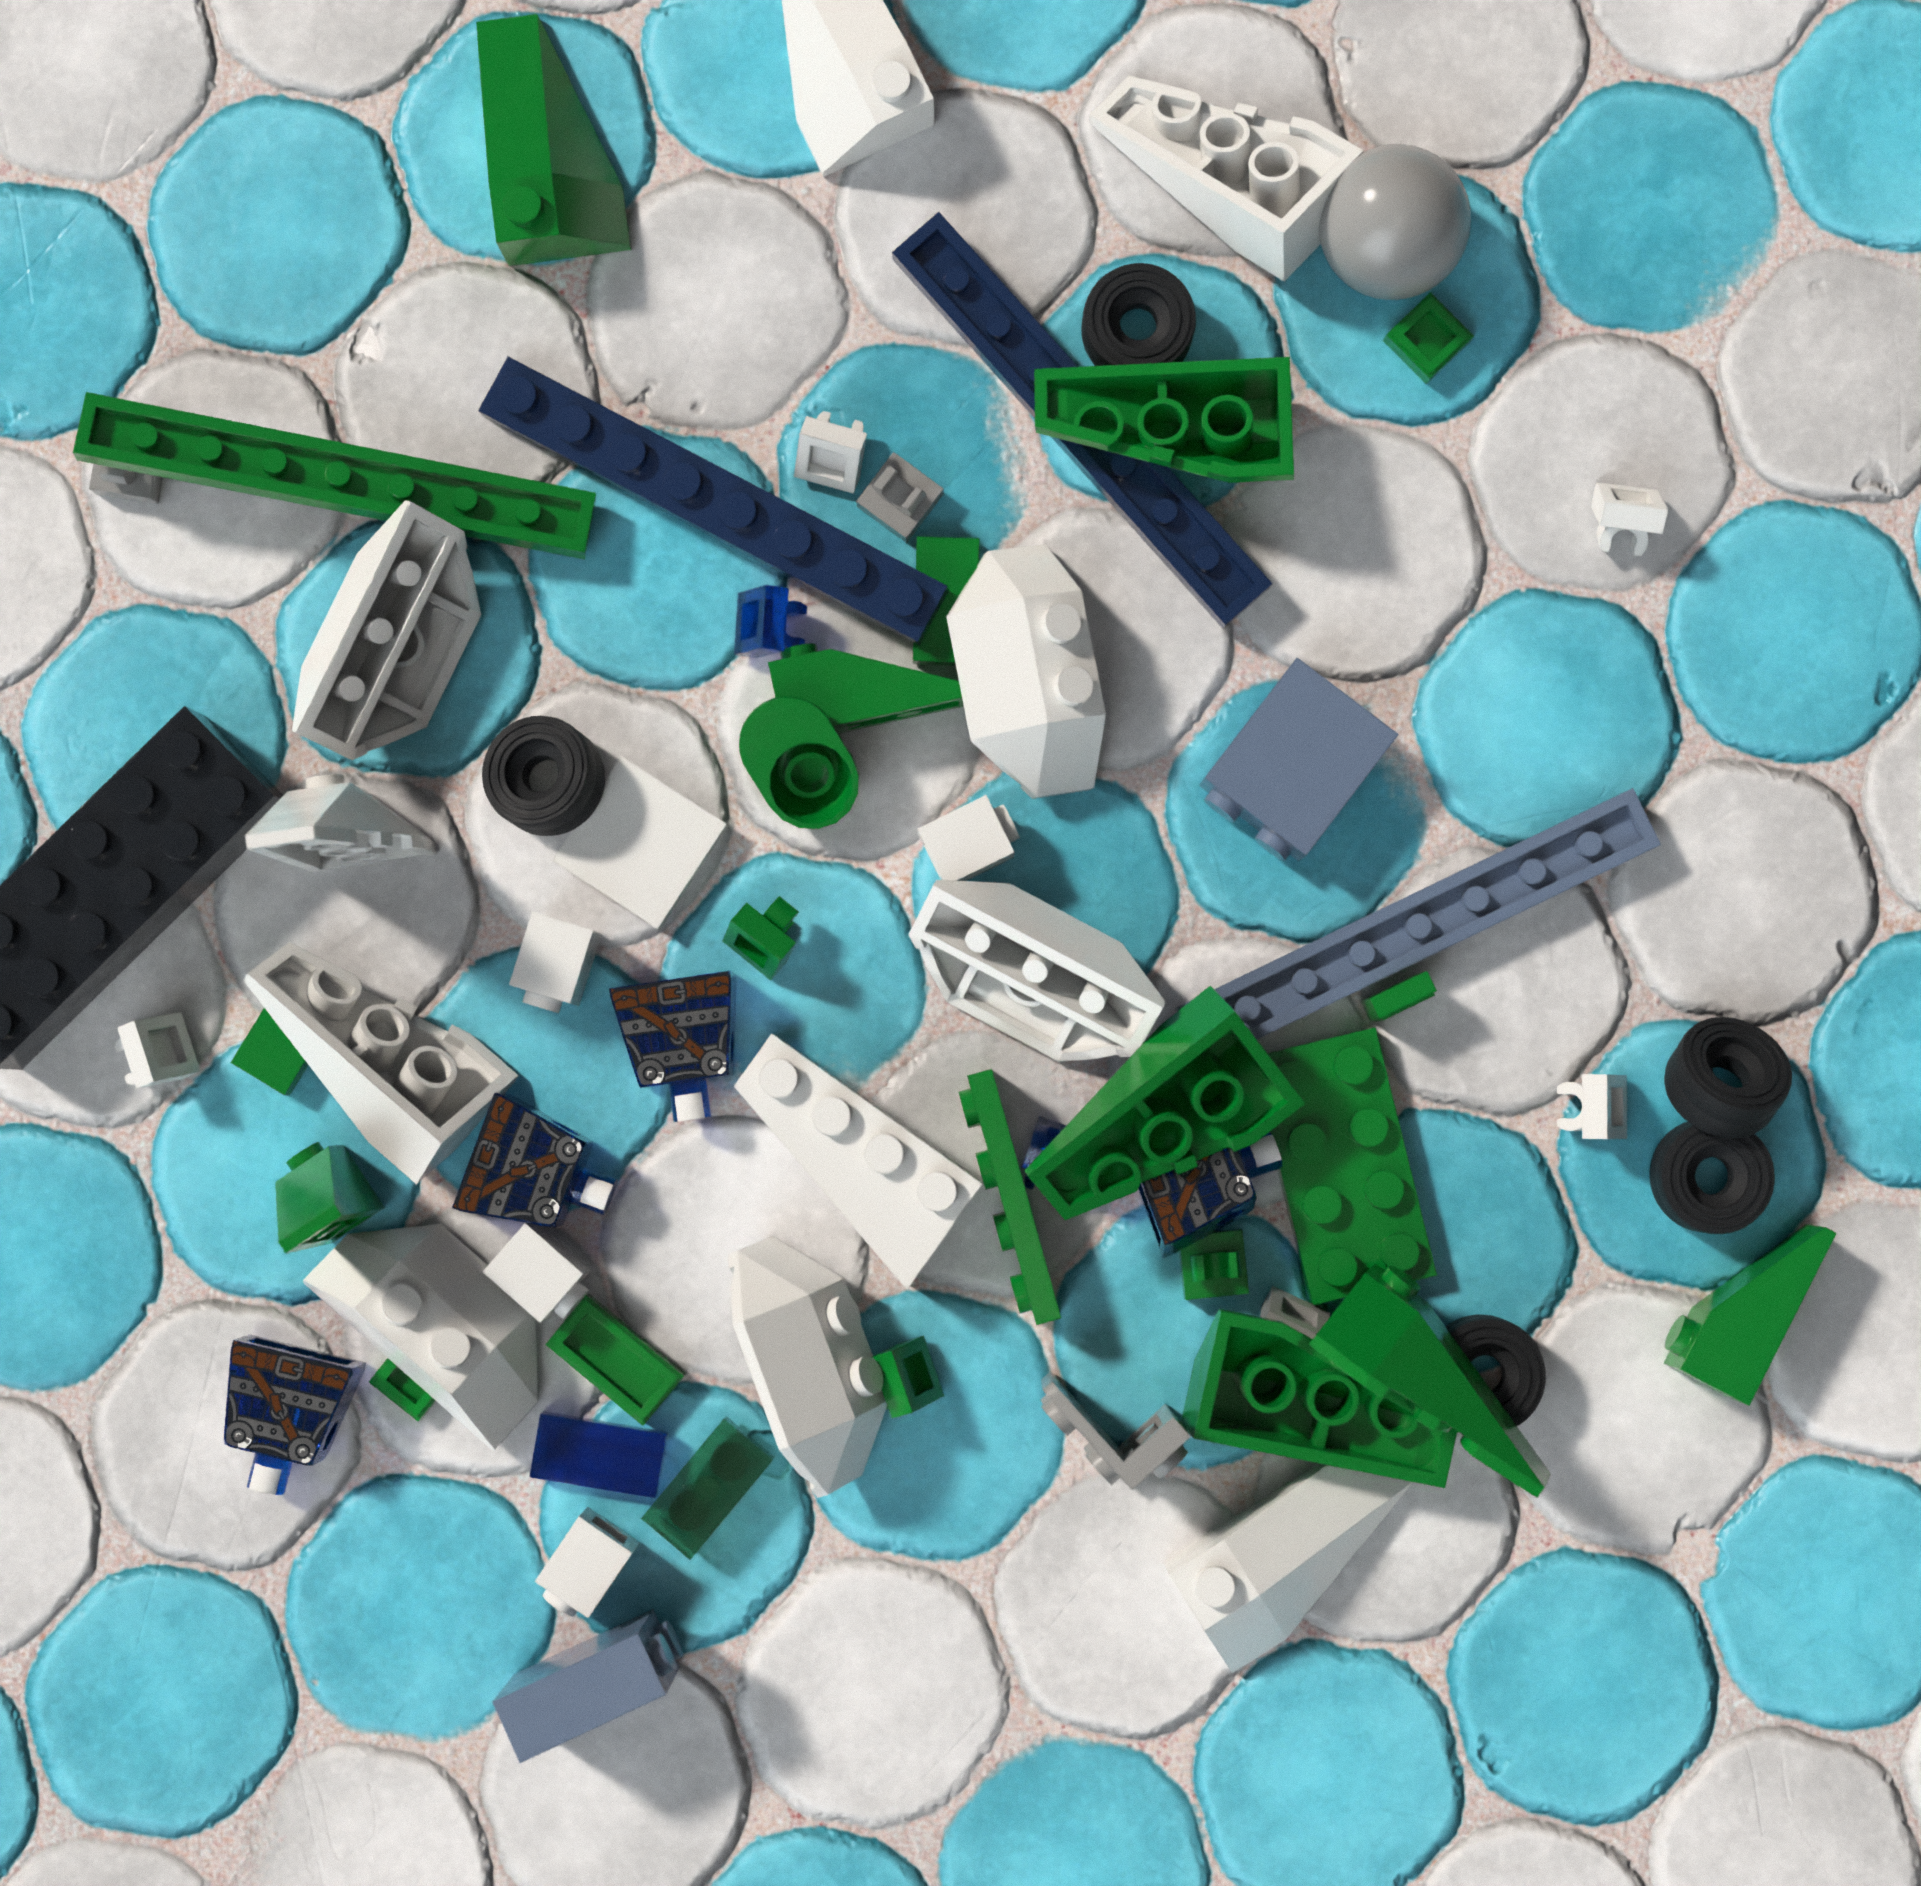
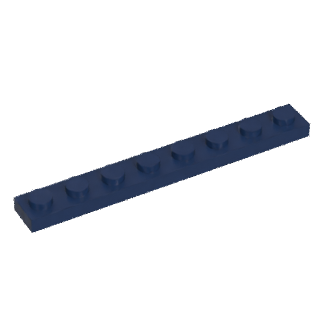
M940 212L936 213L892 252V260L1035 419L1034 369L1078 367ZM1051 437L1222 629L1270 589L1273 583L1169 467Z
M507 356L478 410L484 418L919 646L949 592L947 585L509 356Z

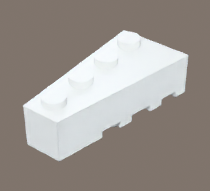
M772 1033L734 1085L737 1091L902 1285L908 1289L980 1188L982 1181Z

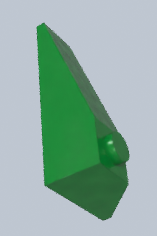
M538 14L476 22L488 182L496 243L508 266L632 250L624 189Z
M1290 357L1034 369L1036 433L1228 483L1294 480Z
M1210 985L1163 1022L1024 1171L1064 1220H1068L1137 1192L1140 1183L1172 1170H1175L1179 1175L1198 1167L1197 1160L1229 1147L1235 1152L1253 1145L1302 1107L1305 1102L1238 1014Z
M1377 1264L1373 1265L1364 1273L1318 1331L1309 1346L1377 1396L1383 1398L1389 1390L1405 1397L1407 1405L1414 1412L1415 1420L1433 1432L1435 1429L1448 1433L1453 1428L1463 1435L1460 1443L1472 1457L1538 1498L1544 1490L1551 1473L1430 1304L1417 1295L1421 1290L1419 1284L1405 1272L1394 1266L1389 1265L1384 1270Z
M1223 1309L1218 1310L1194 1359L1181 1422L1193 1439L1430 1486L1446 1487L1457 1437L1456 1430L1452 1428L1447 1433L1435 1429L1433 1432L1415 1420L1414 1412L1407 1405L1405 1397L1389 1390L1383 1398L1377 1396L1309 1346L1312 1338L1286 1323Z

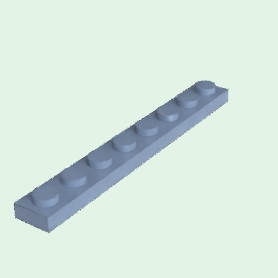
M1632 788L1214 990L1238 1014L1254 1037L1259 1039L1660 846L1661 843ZM1188 1001V1002H1186V1003H1184V1004H1182V1005L1176 1007V1008H1175L1176 1012L1179 1011L1182 1007H1184V1006H1185L1187 1003H1189L1190 1001Z

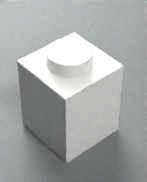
M987 795L917 829L918 835L940 880L967 881L1012 859L1015 852L1010 843L1020 838L1004 804L993 809Z
M532 911L509 985L526 990L523 1003L559 1013L562 1002L579 1006L602 934L592 929Z
M530 1221L526 1222L483 1270V1273L538 1322L542 1323L551 1318L554 1313L564 1319L579 1304L589 1291L581 1282L592 1270L538 1222Z
M587 1507L574 1522L535 1582L546 1589L543 1597L554 1608L568 1616L574 1617L579 1612L589 1618L640 1542Z

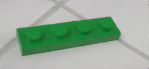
M989 1069L967 1075L970 1088L958 1093L968 1128L981 1125L987 1150L975 1154L985 1190L998 1187L1004 1212L993 1214V1219L1002 1251L1015 1249L1020 1265L1021 1274L1010 1276L1019 1313L1032 1311L1036 1325L1061 1319L993 1071Z

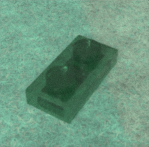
M725 1416L641 1519L691 1560L773 1461L775 1456Z

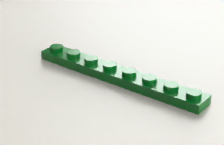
M89 392L85 394L73 448L76 460L384 521H387L401 504L407 500L463 530L466 537L584 560L596 503L595 492Z

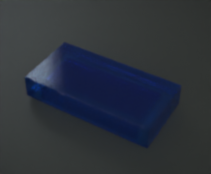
M543 1411L540 1413L529 1477L656 1498L659 1491L668 1432Z

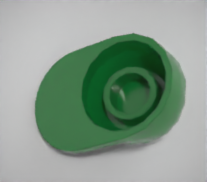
M781 696L761 703L747 716L739 737V751L742 763L767 804L783 821L798 828L820 829L837 823L851 810L858 795L859 771L852 753L844 744L830 719L818 706L799 697Z

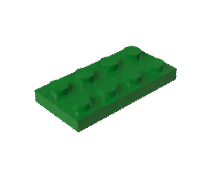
M1376 1027L1267 1053L1305 1102L1302 1107L1268 1134L1273 1135L1281 1156V1160L1275 1163L1310 1303L1316 1305L1345 1298L1364 1273L1375 1264L1384 1270L1389 1265L1394 1266L1405 1272L1415 1281L1437 1276Z

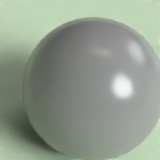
M1389 144L1367 150L1359 155L1343 172L1325 203L1319 223V238L1325 258L1332 270L1344 283L1363 295L1383 300H1400L1418 296L1442 282L1456 267L1466 249L1471 228V208L1468 195L1462 181L1450 165L1438 155L1426 149L1406 144Z

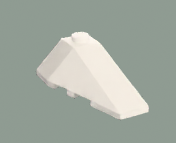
M1317 1463L1163 1561L1169 1576L1232 1673L1289 1637L1413 1482Z

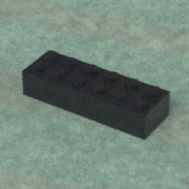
M184 706L0 885V1069L22 1070L247 850L245 835L283 796L206 716Z

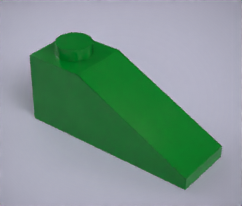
M815 643L785 648L780 651V660L768 662L775 698L793 696L812 702L827 715L838 734L964 707L960 684L957 680L834 649L818 651L817 644Z
M320 1142L310 1145L286 1162L291 1172L275 1182L278 1243L285 1253L334 1243L385 1208L344 1145L328 1146L325 1149Z
M1805 1224L1695 1304L1688 1316H1679L1666 1337L1665 1349L1669 1350L1664 1364L1732 1400L1750 1406L1837 1233L1826 1227Z

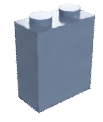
M1297 657L1199 786L1208 792L1204 799L1206 804L1219 815L1233 823L1240 816L1259 832L1254 839L1269 853L1282 861H1285L1289 855L1300 861L1307 856L1399 734Z
M654 1609L515 1673L492 1703L519 1763L665 1696L680 1668L677 1659L683 1657L682 1647L670 1622L666 1621L660 1624Z

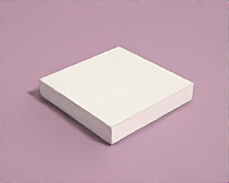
M621 755L605 779L604 791L597 808L583 824L570 832L552 861L660 931L728 828V824Z

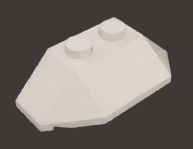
M405 500L356 554L301 666L292 727L293 732L350 760H354L367 754L370 750L390 744L427 727L481 617L474 576L466 552L468 547L465 532L411 501Z
M1046 544L988 551L981 558L976 570L946 616L970 740L1003 772L1021 785L1020 788L1032 799L1091 790L1095 786L1106 711L1082 590Z
M936 880L908 935L915 948L920 949L927 969L947 1003L1058 1062L1099 1059L1113 1055L1131 1057L1145 1041L1166 1003L1120 941L1010 883Z
M442 1224L347 1234L306 1276L303 1283L494 1452L538 1402L536 1319L483 1273V1270L488 1265Z
M772 1236L728 1254L729 1269L733 1273L730 1288L733 1327L779 1451L796 1472L810 1482V1489L819 1498L829 1495L862 1476L887 1408L882 1391L883 1374L877 1361L872 1358L873 1355L861 1325L858 1306L850 1296L845 1279Z

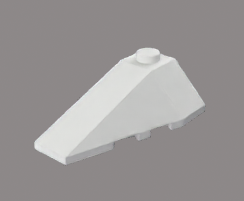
M781 0L796 121L823 177L935 125L934 98L906 40L883 0Z
M1130 75L1089 114V123L1235 252L1284 282L1321 244L1319 223L1325 203L1343 172L1359 155L1364 153V150L1314 121L1293 116L1289 124L1258 116V107L1239 102L1235 110L1201 102L1198 92Z
M341 774L307 778L305 780L306 789L287 791L245 835L248 850L310 872L437 854L435 842L365 789L352 782L345 783L344 775Z
M291 942L248 972L244 979L246 985L365 1139L416 1185L453 1153L488 1113L494 1095L502 1097L519 1076L472 1034L454 1025H451L449 1030L446 1031L414 1014L417 1006L399 997L395 1004L363 989L358 976Z

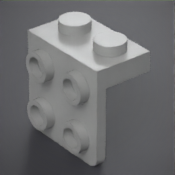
M1051 1371L1041 1379L1042 1390L1046 1394L1041 1399L1043 1403L1042 1409L1065 1435L1068 1436L1075 1429L1089 1442L1084 1447L1087 1453L1085 1455L1086 1458L1110 1485H1113L1121 1478L1133 1490L1152 1472L1159 1479L1162 1478L1187 1455L1188 1451L1183 1445L1191 1436L1181 1420L1166 1404L1118 1446Z

